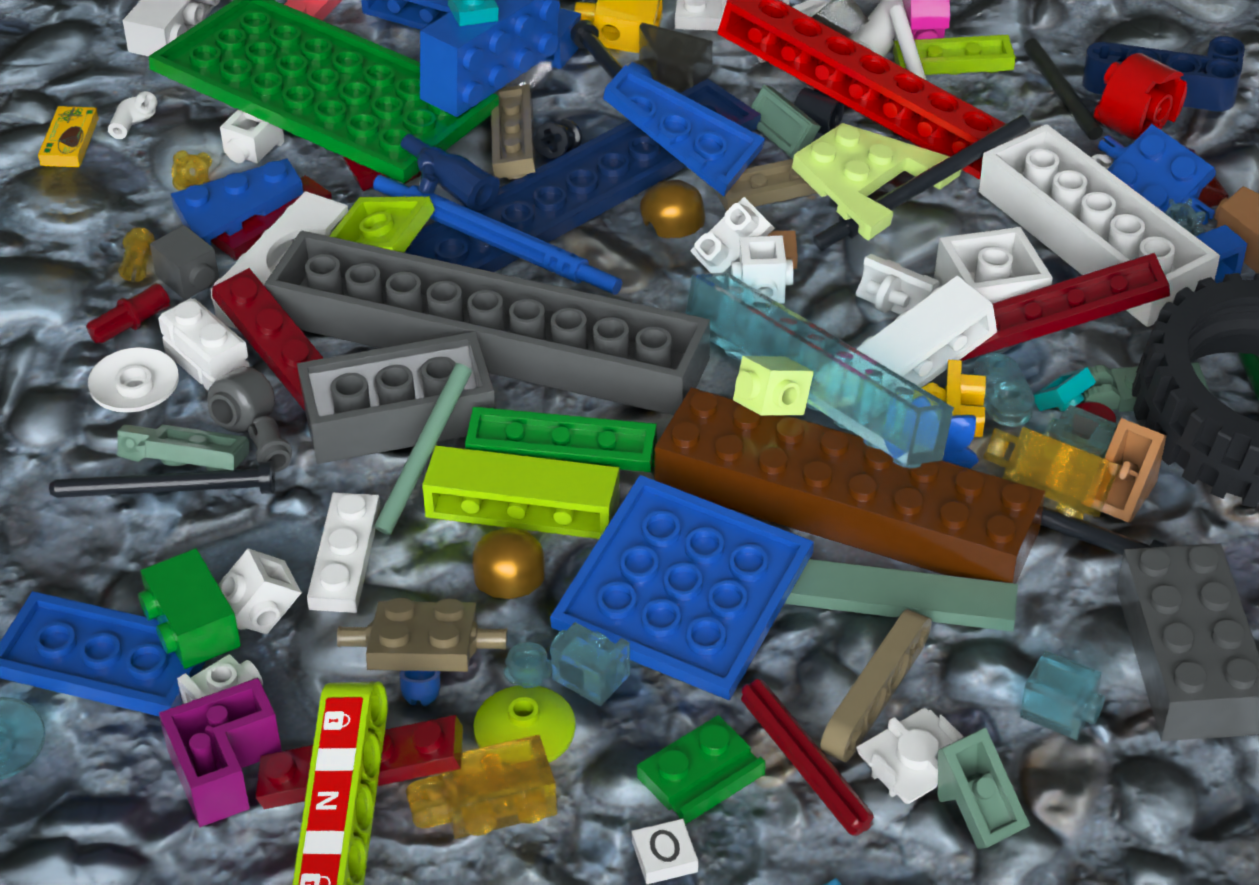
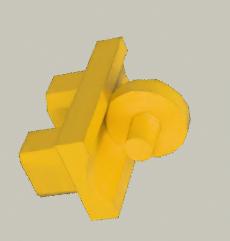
M948 360L947 385L945 389L939 387L936 383H928L914 392L912 402L924 395H929L935 403L939 418L955 415H974L976 417L974 437L983 438L985 407L979 406H984L986 376L961 374L962 360Z

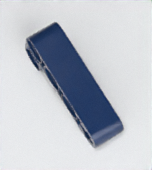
M1220 36L1212 39L1209 43L1207 56L1110 42H1097L1087 48L1082 85L1091 93L1103 95L1107 85L1104 83V76L1109 66L1113 62L1122 63L1132 54L1142 53L1184 74V76L1180 77L1187 82V93L1183 107L1226 111L1233 108L1236 102L1245 47L1240 40L1229 36Z

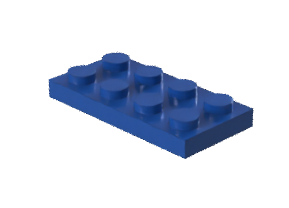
M34 591L31 592L0 641L1 679L159 716V712L183 704L177 678L185 673L191 678L201 672L206 661L184 669L175 651L167 654L163 649L156 630V626L160 624L156 619L149 621L143 616Z

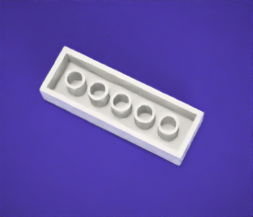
M1048 124L983 153L979 192L1080 274L1085 275L1152 253L1156 254L1170 285V296L1126 310L1146 327L1153 325L1157 321L1160 310L1166 302L1173 303L1177 292L1185 287L1190 288L1194 292L1198 281L1212 277L1215 281L1220 257L1218 253Z

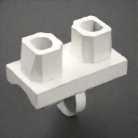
M743 197L725 212V216L707 234L704 233L694 243L695 246L690 251L721 282L731 273V262L739 261L740 237L768 236L775 228Z
M870 254L864 259L863 276L855 296L874 303L875 308L883 313L893 311L901 314L909 311L927 298L934 289L939 287L940 283L935 278L927 275L923 276L889 259L885 260Z

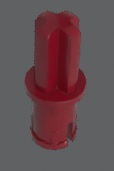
M155 283L136 296L129 299H119L116 304L117 307L88 322L86 329L95 343H104L129 328L133 330L140 328L141 322L145 321V319L169 308V296L160 284Z

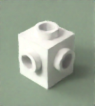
M783 236L740 237L739 261L731 262L732 287H740L742 305L785 303V286L793 285L792 259L786 260Z
M249 548L218 584L235 613L237 628L240 630L247 628L264 634L270 632L302 593L285 560Z

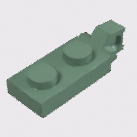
M124 424L117 431V456L136 462L146 457L159 459L168 466L193 464L205 466V469L208 471H234L249 454V439L245 436L163 424L158 429Z

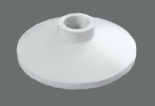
M144 347L128 348L114 352L100 360L90 372L88 387L91 397L100 406L116 412H138L150 409L165 401L175 391L179 381V373L174 360L162 351Z

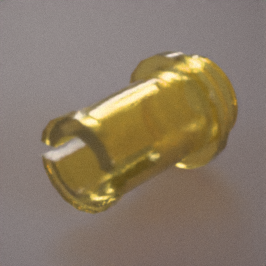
M134 228L123 238L125 251L118 272L123 279L130 282L135 268L137 269L135 282L142 281L146 276V268L151 255L150 243L155 241L154 235L145 228Z

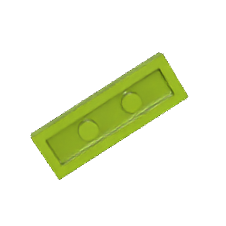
M1009 35L914 40L925 75H957L971 72L995 73L998 71L1014 70L1016 57ZM894 41L893 55L895 63L907 70L899 42Z

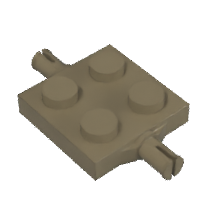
M395 598L389 601H378L374 620L367 627L338 626L337 647H367V670L468 672L470 658L477 649L507 650L508 631L507 628L478 629L476 624V602H461L456 599H443L438 602H413L406 598Z

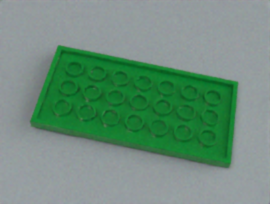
M234 0L148 56L149 70L401 183H405L420 171L417 157L401 148V141L405 135L411 134L430 147H439L446 151L491 115V111L499 105V95L493 93L460 116L455 117L420 99V62L275 0Z

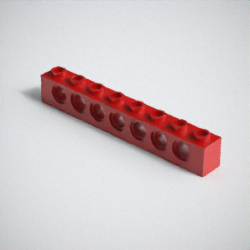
M727 0L717 32L718 35L924 149L952 156L1005 125L1002 121L780 0ZM983 157L962 170L980 180Z

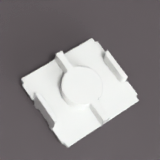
M924 707L900 722L895 717L890 719L888 729L857 746L856 749L859 756L872 768L871 776L874 779L879 778L889 789V795L891 797L898 795L904 803L910 804L938 787V749L964 736L942 715L938 718L931 710L928 711Z

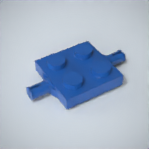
M1153 124L1134 143L1127 147L1121 145L1110 135L1104 137L1105 141H1100L1098 149L1114 159L1112 165L1107 170L1170 218L1174 219L1187 212L1203 225L1209 223L1208 219L1212 220L1215 210L1198 199L1202 189L1216 176L1215 168Z

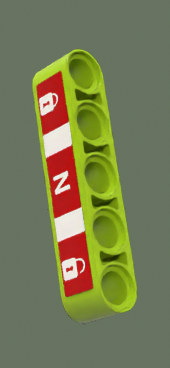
M329 682L325 684L322 690L292 885H364L388 711L387 694L381 682Z

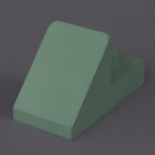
M986 728L975 731L938 749L939 801L956 800L977 849L988 848L1030 826Z

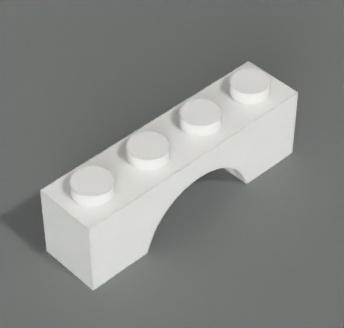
M305 191L269 229L263 232L261 238L246 253L242 254L232 268L222 278H219L213 286L248 268L252 270L264 285L301 230L330 236L347 214L348 205ZM211 288V299L215 316L225 325L238 329L212 298Z

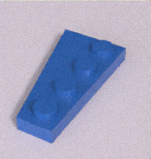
M627 65L605 87L603 99L722 196L727 194L763 148L764 137Z

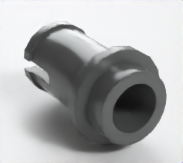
M260 416L254 419L253 424H255L256 429L254 426L249 425L248 433L257 448L256 459L258 464L262 461H273L275 472L285 469L291 461L292 448L289 442L282 439L275 419L269 416Z

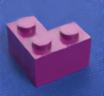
M259 678L159 712L168 754L199 827L249 810L250 807L241 768L260 762V756L282 751L276 715Z

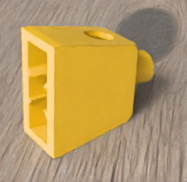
M597 0V3H575L574 12L581 13V21L589 20L596 26L599 32L598 39L606 48L654 55L663 15V0Z

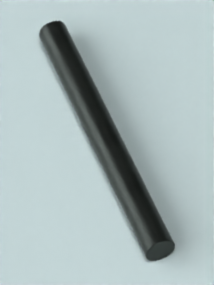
M1035 38L1028 39L1024 44L1025 51L1091 140L1101 137L1103 134L1102 127L1094 119V116L1041 44Z

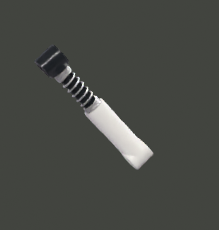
M881 0L851 39L886 57L894 46V41H898L889 10L895 5H903V1ZM804 87L794 102L796 107L821 126L817 133L826 134L841 123L844 104L815 88Z

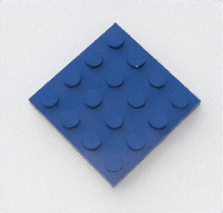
M639 475L551 614V628L730 701L812 556L814 541Z

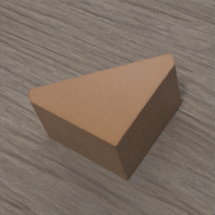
M1121 418L1085 505L1131 523L1157 483L1166 435Z

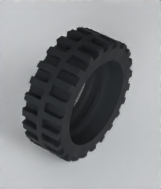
M1240 273L1225 274L1221 283H1216L1212 277L1199 280L1194 292L1188 287L1183 288L1176 293L1173 303L1166 302L1162 307L1157 321L1153 325L1132 385V396L1137 397L1133 410L1137 420H1146L1144 427L1166 435L1162 460L1168 466L1174 462L1184 469L1182 475L1184 479L1193 485L1199 479L1213 487L1210 494L1224 499L1226 493L1242 497V505L1256 508L1259 503V422L1237 413L1219 401L1203 385L1191 364L1192 361L1216 353H1246L1259 356V274L1256 273L1253 280H1242Z

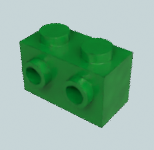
M197 548L140 570L145 589L138 593L142 610L149 621L157 619L160 625L156 626V630L163 649L167 654L175 651L184 669L241 647L235 613Z

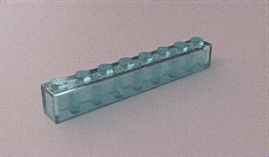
M730 273L692 275L685 314L710 319V342L724 349L727 356L742 360V356H785L814 371L806 403L808 408L823 412L834 419L836 426L856 433L863 438V442L866 445L881 449L892 456L893 461L900 466L918 468L921 466V463L943 460L954 407Z

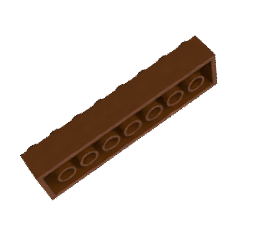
M692 387L655 445V481L734 511L947 576L1016 584L1040 531L1046 492L1044 490L788 415H759L733 399Z

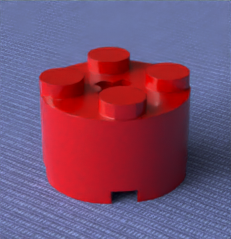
M1142 53L1132 54L1122 63L1113 62L1105 73L1104 83L1107 85L1101 101L1095 108L1094 119L1101 122L1103 126L1134 141L1151 124L1161 130L1167 120L1174 123L1181 112L1187 93V82L1180 78L1184 74Z

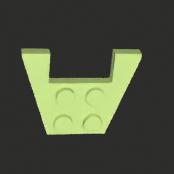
M841 123L795 153L792 169L821 197L828 195L838 204L836 212L845 220L852 218L859 225L858 233L869 241L891 225L893 211L867 196L903 171L916 177L950 156ZM961 170L935 184L933 187L939 190L959 177Z

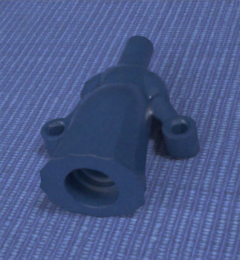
M411 134L403 137L401 148L417 157L418 168L422 172L418 187L420 192L425 194L434 193L438 184L465 207L476 212L488 208L494 202L500 187L498 177L487 173L463 156L450 154L439 147H430Z

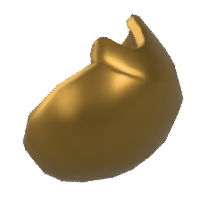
M668 180L658 182L645 192L640 202V212L644 224L648 226L650 222L659 237L682 238L694 234L704 226L705 210L702 196L696 187L684 181Z
M512 527L502 528L487 533L481 537L480 541L476 542L473 551V571L475 584L480 591L495 598L514 599L531 594L544 581V551L541 543L528 531Z

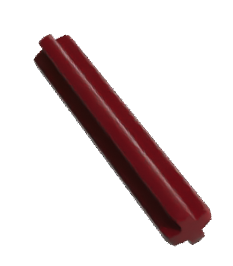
M755 679L752 683L745 684L741 689L743 693L741 701L845 830L852 836H858L863 831H868L873 825L872 820L874 816L872 811L765 681Z

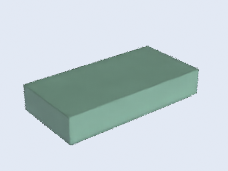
M763 85L751 106L752 109L761 114V122L756 126L757 130L791 158H794L795 153L812 143L821 127L771 86Z

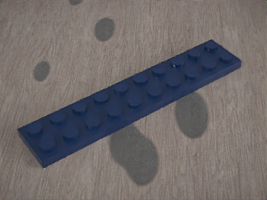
M709 79L680 93L750 131L756 130V126L761 122L760 113ZM628 120L536 169V173H529L499 188V193L494 202L488 208L478 211V213L549 243L687 166ZM434 222L423 228L404 252L490 272H496L519 259V257L439 222Z

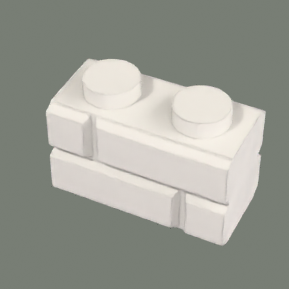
M190 298L165 311L158 318L161 333L164 335L162 340L165 353L196 381L204 384L206 390L209 391V388L217 379L232 370L244 366L250 367L249 362L246 360L248 358L246 342L196 299Z

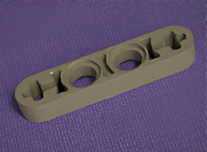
M910 609L903 611L829 720L820 744V749L823 753L845 763L850 760L857 750V746L861 744L924 648L931 630V618Z

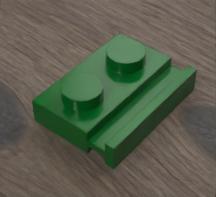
M717 715L637 764V778L668 810L672 809L679 816V820L683 819L686 825L765 775L766 761L762 757L757 758L751 752V746Z

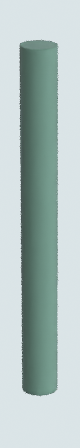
M460 363L455 364L374 525L376 530L391 535L472 373V370Z

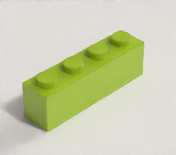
M437 445L434 448L422 484L426 518L505 528L512 527L521 530L594 539L601 537L617 512L620 502L619 467Z

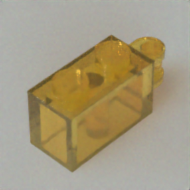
M1025 427L1022 428L1019 437L994 428L986 452L983 455V459L1006 468L1003 479L1046 491L1045 497L1058 502L1056 511L1080 520L1083 519L1085 513L1100 517L1121 466ZM1012 442L1016 445L1008 461L1003 459L1009 443Z
M540 734L462 752L461 769L416 780L405 791L412 819L417 827L430 828L450 823L454 839L471 835H485L492 830L521 823H535L543 818L557 815L556 784Z

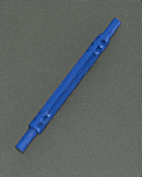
M378 175L373 182L374 190L390 197L430 196L435 211L429 219L575 283L583 281L613 295L618 294L622 287V279L590 266L589 261L583 257L563 250L435 193H422L418 190L419 186L412 185L408 187L383 175Z

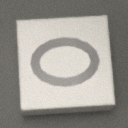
M683 819L632 831V844L646 884L698 872V859Z

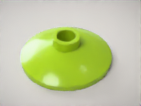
M517 685L494 693L483 702L474 719V736L480 750L498 764L520 769L539 767L560 757L572 743L576 729L574 712L569 703L558 693L536 685Z

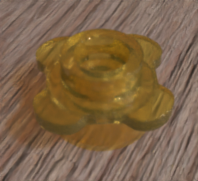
M181 150L174 154L171 175L175 189L181 191L192 185L210 182L208 168L212 164V159L207 153L201 152L198 155H189L186 151ZM190 168L195 170L194 175L189 173Z

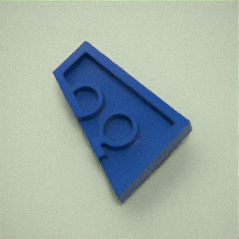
M288 158L280 161L268 162L263 166L240 173H232L224 178L204 184L189 186L184 190L171 193L173 207L183 225L212 246L211 240L224 232L229 236L243 229L242 222L253 215L266 216L303 194V186L299 175Z

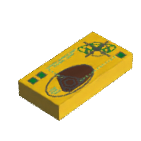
M57 107L38 153L41 166H81L99 119L97 108Z

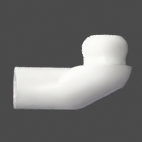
M143 91L137 97L123 100L117 107L109 124V134L116 139H123L127 136L131 125L150 119L155 114L158 104L154 94Z

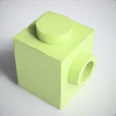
M742 356L733 400L759 415H804L814 371L785 356Z

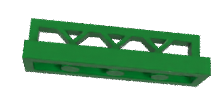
M473 407L465 449L619 467V470L651 472V467H655L657 428L654 423Z

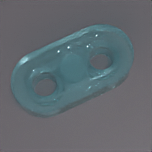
M989 353L979 357L975 362L973 375L986 376L984 406L990 418L1000 425L1009 427L1026 424L1032 418L1035 398L1017 362L1002 353Z

